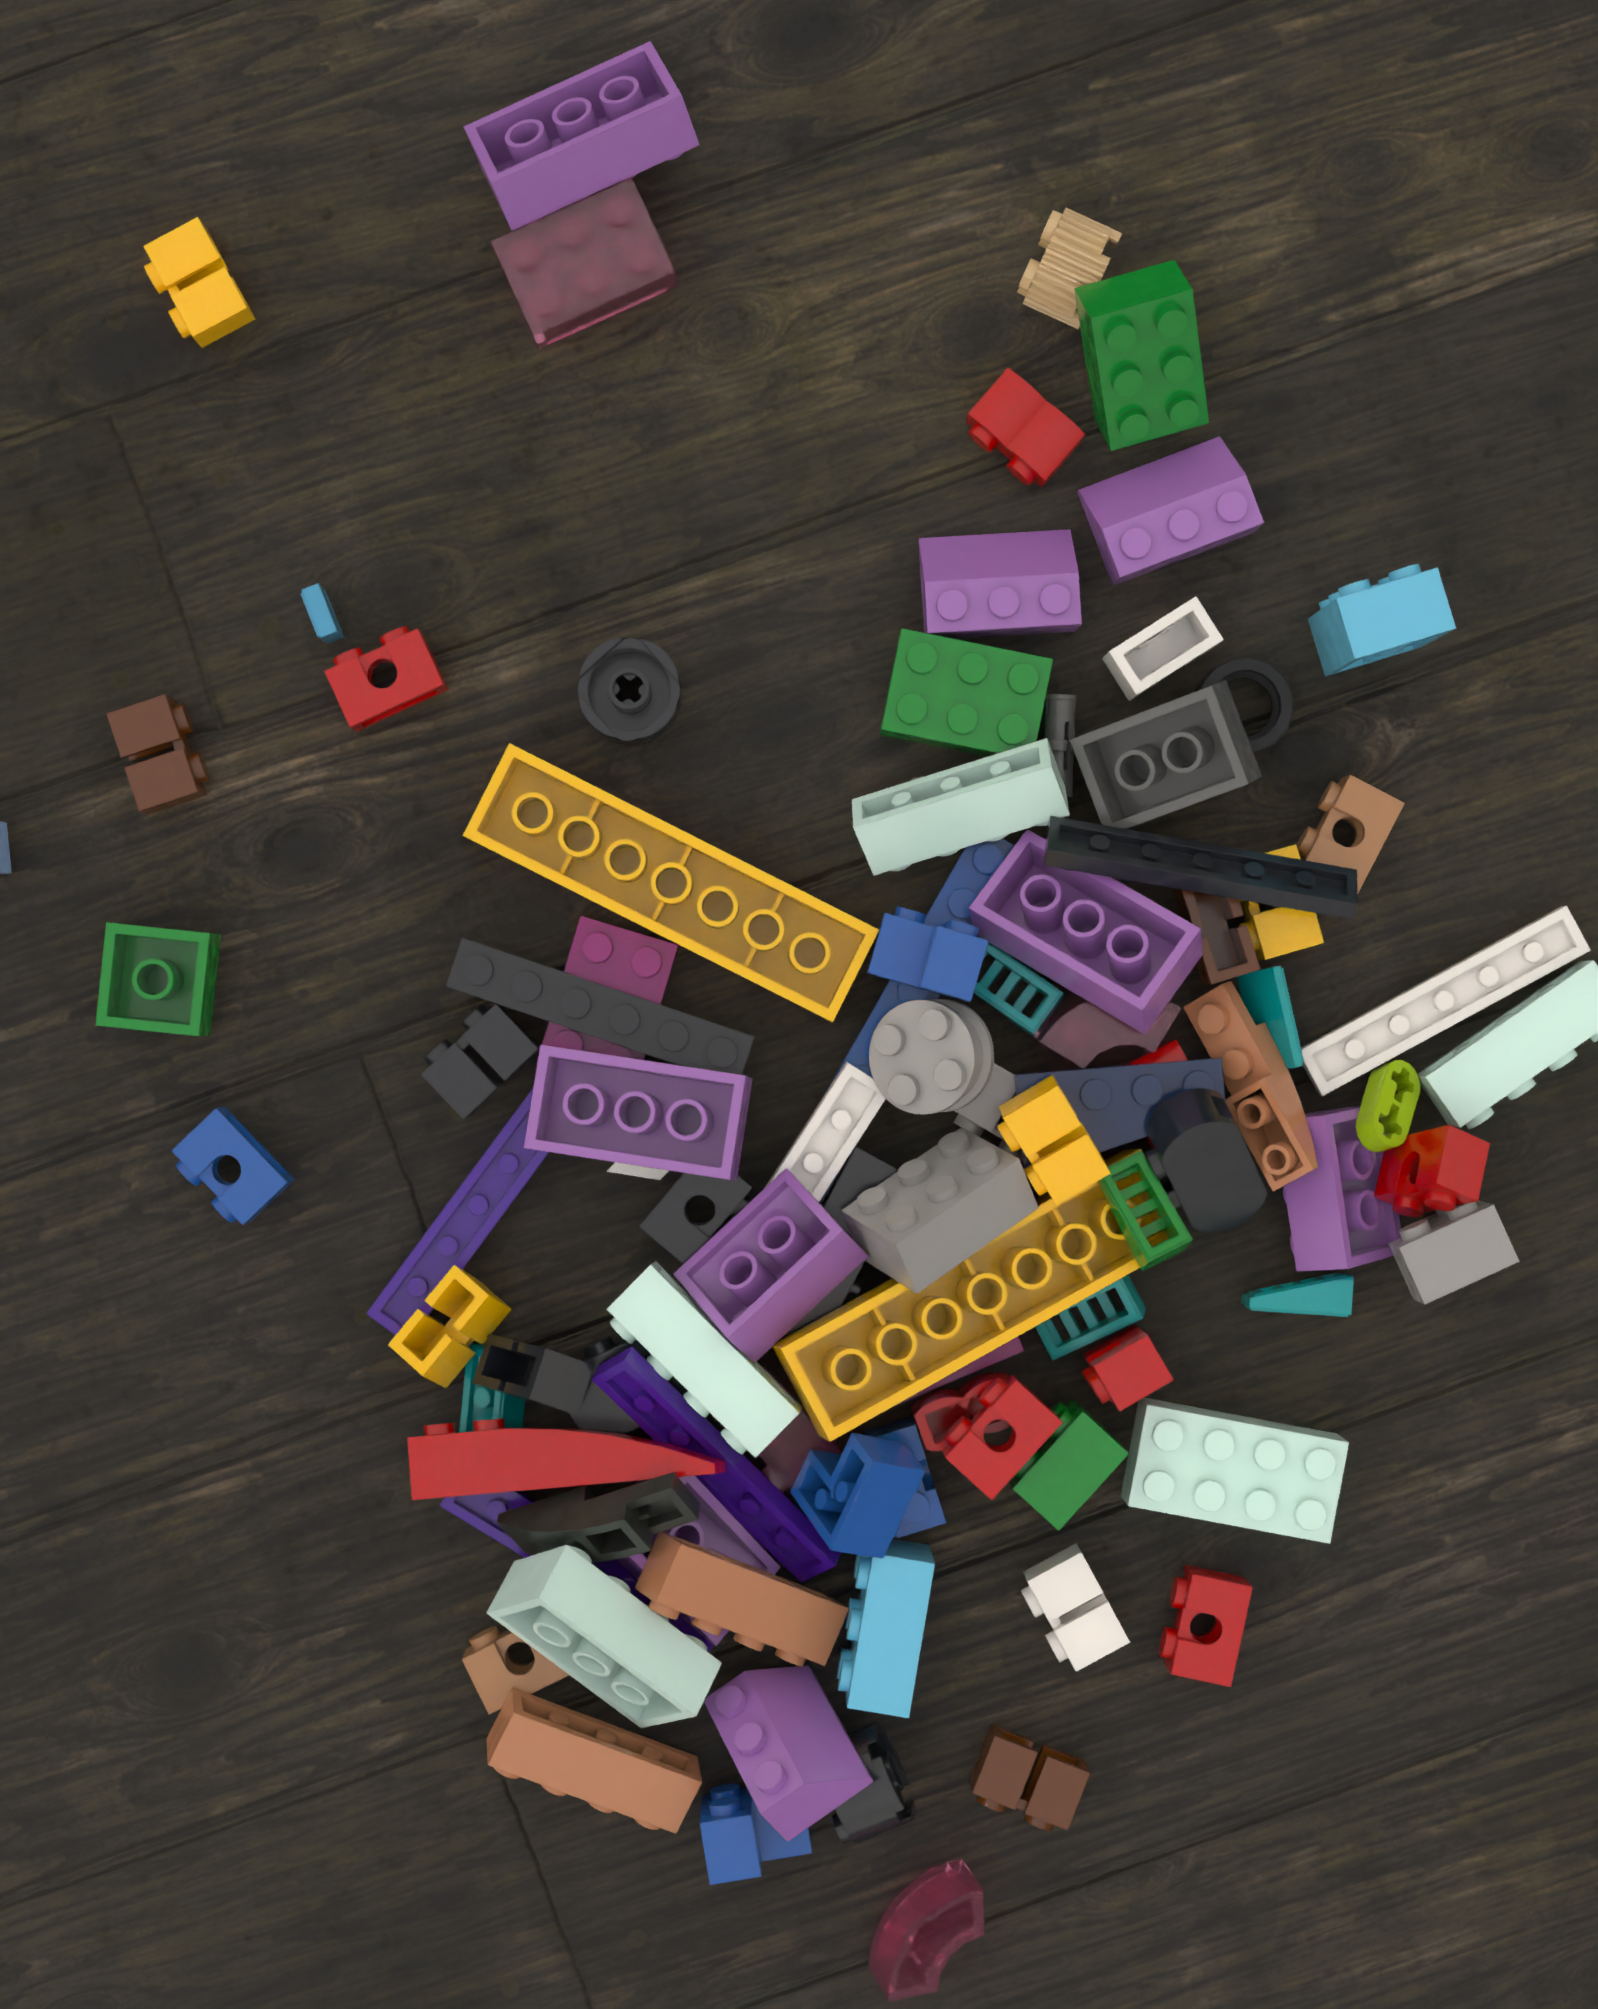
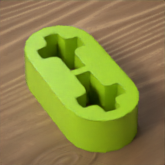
M1394 1060L1376 1067L1369 1076L1356 1119V1131L1361 1144L1367 1150L1374 1153L1398 1147L1407 1138L1420 1094L1419 1076L1408 1062Z

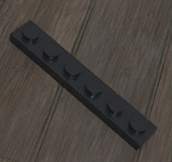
M1050 816L1044 853L1045 866L1353 919L1358 906L1357 869Z
M465 938L461 939L446 983V987L680 1066L742 1075L755 1037Z

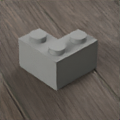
M1479 1200L1478 1202L1455 1206L1453 1211L1436 1210L1435 1214L1401 1228L1398 1231L1401 1238L1388 1243L1413 1300L1424 1305L1520 1262L1494 1204Z

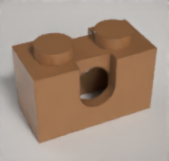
M1352 775L1341 778L1338 784L1331 781L1317 806L1318 809L1325 813L1316 830L1308 826L1297 843L1300 859L1357 869L1359 893L1405 803ZM1340 819L1350 823L1354 829L1355 838L1350 847H1344L1336 843L1333 838V827Z
M497 1626L485 1629L470 1638L471 1646L466 1649L462 1657V1661L488 1714L502 1708L511 1688L532 1694L569 1676V1674L531 1646L530 1648L535 1659L526 1664L515 1662L510 1657L507 1649L514 1643L524 1641L510 1630L500 1633Z

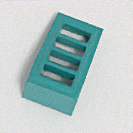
M988 942L983 960L989 955L995 961L980 982H976L973 994L1036 1039L1065 998L1064 993ZM1005 967L1011 973L995 995L988 989ZM1022 979L1028 986L1012 1007L1005 1001ZM1040 992L1045 998L1029 1019L1022 1013L1036 993Z
M1337 1272L1255 1289L1242 1293L1241 1304L1252 1311L1348 1317V1315L1352 1314L1354 1277L1347 1273Z
M1126 1275L1058 1313L1070 1338L1062 1340L1051 1318L1035 1326L1052 1360H1055L1143 1319L1146 1308L1129 1275ZM1113 1288L1116 1289L1125 1306V1309L1119 1312L1108 1293V1290ZM1097 1298L1107 1317L1106 1319L1099 1321L1089 1299ZM1074 1306L1078 1307L1088 1326L1083 1331L1080 1330L1070 1311V1308Z

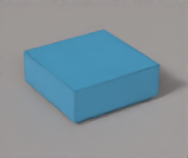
M318 583L302 589L300 594L317 637L327 644L344 638L326 590Z

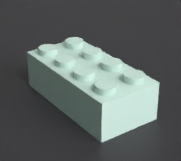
M1142 1398L1138 1401L1121 1497L1130 1507L1330 1544L1349 1442L1336 1433Z
M564 1545L513 1562L487 1611L489 1616L640 1728L697 1716L722 1664L707 1652V1646L701 1640L694 1636L683 1634L669 1623L668 1617L649 1609V1605H645L630 1593L631 1590L625 1582L604 1574L591 1564L590 1556L579 1548Z

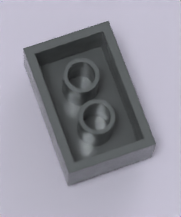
M1226 680L1070 740L1101 824L1127 829L1245 786L1262 777Z

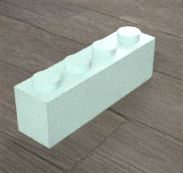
M1047 738L852 799L853 828L873 875L887 871H900L913 863L936 856H949L962 848L981 842L998 841L1008 834L1033 826H1046L1049 823L1050 816L1062 818L1070 815L1066 788Z
M1594 960L1579 961L1417 1074L1420 1085L1448 1125L1460 1128L1466 1125L1468 1129L1480 1125L1494 1114L1491 1106L1505 1096H1508L1510 1100L1518 1098L1535 1086L1536 1082L1533 1080L1535 1075L1547 1067L1551 1071H1555L1568 1064L1578 1055L1574 1048L1587 1039L1591 1038L1593 1042L1598 1041L1597 964Z
M656 1261L607 1308L614 1316L610 1321L614 1330L630 1344L637 1339L651 1353L647 1361L654 1367V1370L667 1381L674 1376L688 1390L683 1397L689 1405L704 1418L711 1413L725 1427L720 1432L722 1437L741 1455L748 1450L756 1458L800 1413L802 1406L757 1361L754 1363L731 1343L694 1298Z

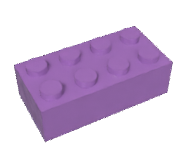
M651 41L464 126L482 171L511 231L524 225L536 223L550 213L572 203L582 202L598 191L618 182L630 180L636 174L666 160L678 158L684 152L700 145L683 97Z
M1027 829L969 907L972 925L979 928L977 936L988 940L989 943L1146 1035L1203 955L1201 929L1112 877L1045 866L1046 839Z
M540 1045L524 1148L737 1181L753 1079L739 1074Z

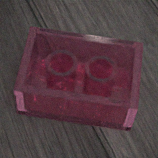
M632 178L491 241L497 260L538 349L676 287L675 271Z

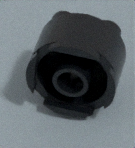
M637 638L611 639L594 649L581 667L577 686L581 710L593 729L609 741L626 746L649 743L662 736L676 720L682 702L681 682L672 659L658 645ZM626 681L629 685L633 686L640 682L642 685L638 691L641 698L635 703L630 699L620 702L618 699L622 696L619 688L621 683Z
M877 1721L847 1733L874 1782L835 1809L836 1813L832 1815V1820L837 1835L843 1844L851 1841L861 1843L911 1822L917 1817L914 1799L904 1802L901 1792L904 1790V1786L909 1785L903 1765L887 1733L884 1732L878 1735L880 1724Z

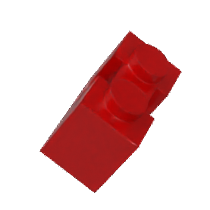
M407 626L394 629L379 638L382 647L363 654L360 647L346 651L333 659L334 667L324 671L350 728L356 732L449 690L425 636L418 628L411 632ZM385 662L395 664L397 669L395 682L387 688H376L372 681V672L375 667Z
M1451 1125L1409 1134L1403 1144L1384 1151L1374 1197L1392 1204L1394 1212L1415 1218L1422 1217L1424 1212L1434 1210L1453 1211L1455 1206L1478 1202L1490 1143Z
M1135 1324L1082 1354L1089 1367L1081 1372L1091 1390L1102 1404L1111 1401L1119 1411L1173 1381L1171 1374L1150 1338Z
M1013 1374L1005 1382L999 1377L995 1379L978 1399L984 1406L971 1421L962 1416L943 1437V1440L948 1443L942 1450L945 1458L991 1500L994 1499L1063 1423L1056 1413ZM998 1419L1007 1421L1011 1425L1012 1431L1006 1442L993 1445L984 1440V1430L990 1422Z
M1185 1565L1183 1578L1175 1577L1170 1595V1607L1178 1608L1174 1628L1164 1627L1159 1646V1656L1165 1658L1164 1664L1170 1674L1231 1687L1253 1588L1245 1577L1191 1565ZM1199 1613L1214 1616L1213 1627L1204 1634H1194L1190 1631L1191 1621Z

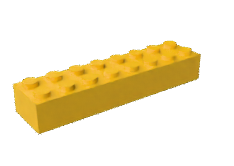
M510 743L463 834L464 837L831 1022L834 1021L879 932V929Z
M1125 1149L1106 1159L1105 1163L1108 1167L1141 1149ZM1136 1172L1115 1184L1119 1191L1141 1181ZM1095 1182L1058 1205L1054 1203L1048 1192L1036 1198L1035 1200L1039 1207L1037 1210L918 1294L892 1278L773 1345L772 1347L819 1436L831 1442L1140 1268L1099 1182ZM1144 1192L1126 1201V1203L1132 1209L1150 1200L1147 1192ZM1156 1211L1136 1221L1140 1228L1158 1220L1159 1217ZM1164 1230L1147 1240L1152 1247L1168 1239V1236Z

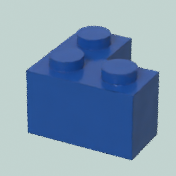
M898 906L894 915L884 913L866 973L963 1002H971L988 945V940L977 937L979 928L950 919L946 921L945 927H932L924 924L925 914Z
M851 1433L842 1454L810 1449L790 1493L831 1551L883 1559L892 1539L898 1533L900 1522L913 1495L920 1487L925 1470L904 1442Z
M734 1783L723 1784L710 1789L709 1795L702 1796L700 1829L710 1885L761 1877V1862L812 1853L810 1828L808 1827L787 1842L760 1814L748 1788L740 1789V1785Z

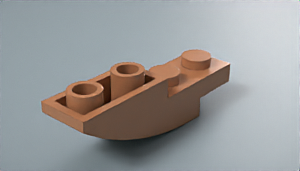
M1232 981L1221 984L1184 1006L1183 1008L1211 1058H1222L1223 1080L1231 1094L1229 1098L1225 1099V1102L1272 1191L1318 1168L1309 1125L1289 1070L1265 1022L1255 1025Z

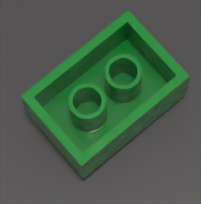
M1171 260L1074 288L1094 420L1109 449L1114 451L1208 424L1209 417L1193 289L1176 261Z
M902 628L898 638L879 735L986 757L1036 742L1053 659Z

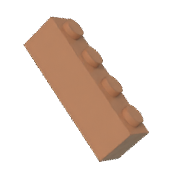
M663 1531L658 1533L635 1586L636 1590L651 1599L648 1608L658 1614L677 1620L680 1612L693 1617L692 1625L708 1633L720 1636L723 1628L735 1632L733 1639L740 1644L757 1651H762L764 1644L777 1648L776 1656L803 1667L806 1659L824 1666L826 1665L849 1611L848 1607L824 1593Z
M511 1688L486 1739L488 1765L501 1775L512 1779L522 1777L541 1784L545 1790L554 1795L565 1796L568 1794L587 1801L593 1808L601 1812L611 1813L615 1811L634 1818L643 1827L651 1830L662 1828L676 1834L702 1784L698 1756L515 1688Z

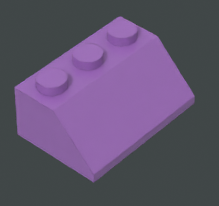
M1220 436L1077 491L1113 586L1252 534L1264 524L1247 476Z
M1070 529L918 539L924 633L952 639L1076 632L1081 626L1079 571Z
M1361 1105L1305 1113L1314 1144L1318 1168L1283 1186V1197L1287 1204L1291 1230L1290 1246L1295 1258L1296 1271L1350 1269L1394 1256L1388 1243L1401 1238L1398 1232L1401 1229L1399 1214L1392 1210V1204L1374 1197L1384 1151L1374 1153L1367 1150L1361 1144L1356 1131V1119Z
M786 1168L674 1273V1276L725 1337L755 1363L854 1271L868 1255Z
M808 1665L803 1667L746 1670L704 1699V1703L760 1814L787 1842L874 1782L816 1675Z

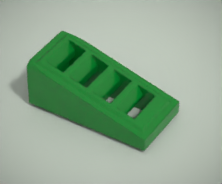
M1142 1150L1108 1166L1111 1174L1100 1179L1098 1182L1141 1270L1145 1271L1184 1251L1193 1239ZM1137 1172L1141 1181L1119 1191L1115 1183ZM1147 1192L1150 1200L1132 1209L1129 1208L1126 1201ZM1156 1211L1159 1219L1140 1228L1136 1220ZM1165 1230L1168 1239L1151 1247L1147 1239Z

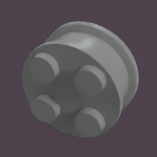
M949 999L912 1000L890 1010L878 1023L870 1042L869 1065L877 1088L895 1107L908 1113L921 1115L949 1112L967 1106L983 1092L993 1070L994 1047L985 1023L966 1005Z

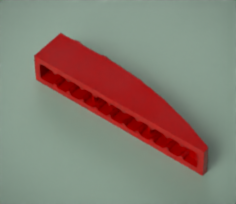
M504 1418L473 1421L474 1431L455 1433V1423L424 1425V1436L407 1437L412 1500L650 1480L672 1472L678 1477L726 1472V1461L672 1444L626 1434L577 1428L517 1427L505 1429Z

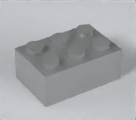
M960 1128L956 1132H951L942 1137L937 1145L917 1159L904 1163L898 1169V1172L876 1187L863 1191L857 1200L842 1209L841 1212L854 1241L868 1255L864 1261L918 1294L1039 1207L1020 1159L966 1129Z

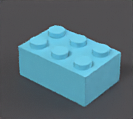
M1419 564L1410 565L1388 573V577L1378 580V584L1373 586L1370 585L1369 579L1343 586L1338 589L1339 592L1329 595V599L1319 602L1321 610L1309 617L1308 622L1325 677L1421 648L1456 629L1438 567L1421 572Z
M892 1539L883 1559L862 1555L856 1556L854 1568L855 1588L860 1589L859 1599H849V1611L845 1622L847 1639L852 1640L851 1648H841L837 1669V1679H839L838 1691L845 1692L847 1708L909 1718L935 1567L930 1545Z

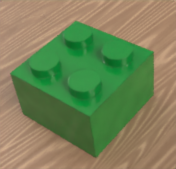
M106 922L95 1026L191 1036H210L221 935Z
M1073 1398L1065 1406L1058 1402L1051 1408L1063 1423L1009 1481L1012 1489L1058 1531L1129 1454L1118 1439Z

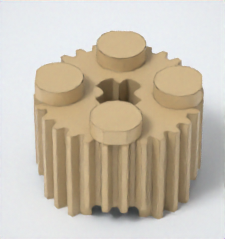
M1065 208L1063 214L1053 210L1040 237L1039 246L1046 249L1042 260L1039 262L1032 258L1030 259L1018 286L1017 293L1025 296L1023 304L1079 329L1080 323L1078 312L1076 311L1077 304L1074 288L1101 281L1111 259L1102 255L1104 247L1107 244L1116 248L1122 233L1069 208Z

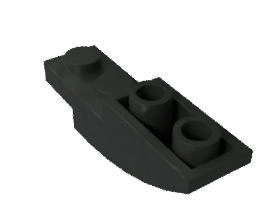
M672 1472L598 1497L585 1485L499 1513L497 1523L527 1554L535 1555L568 1545L579 1548L587 1553L592 1562H603L651 1551L653 1534L699 1520L700 1503L679 1477Z

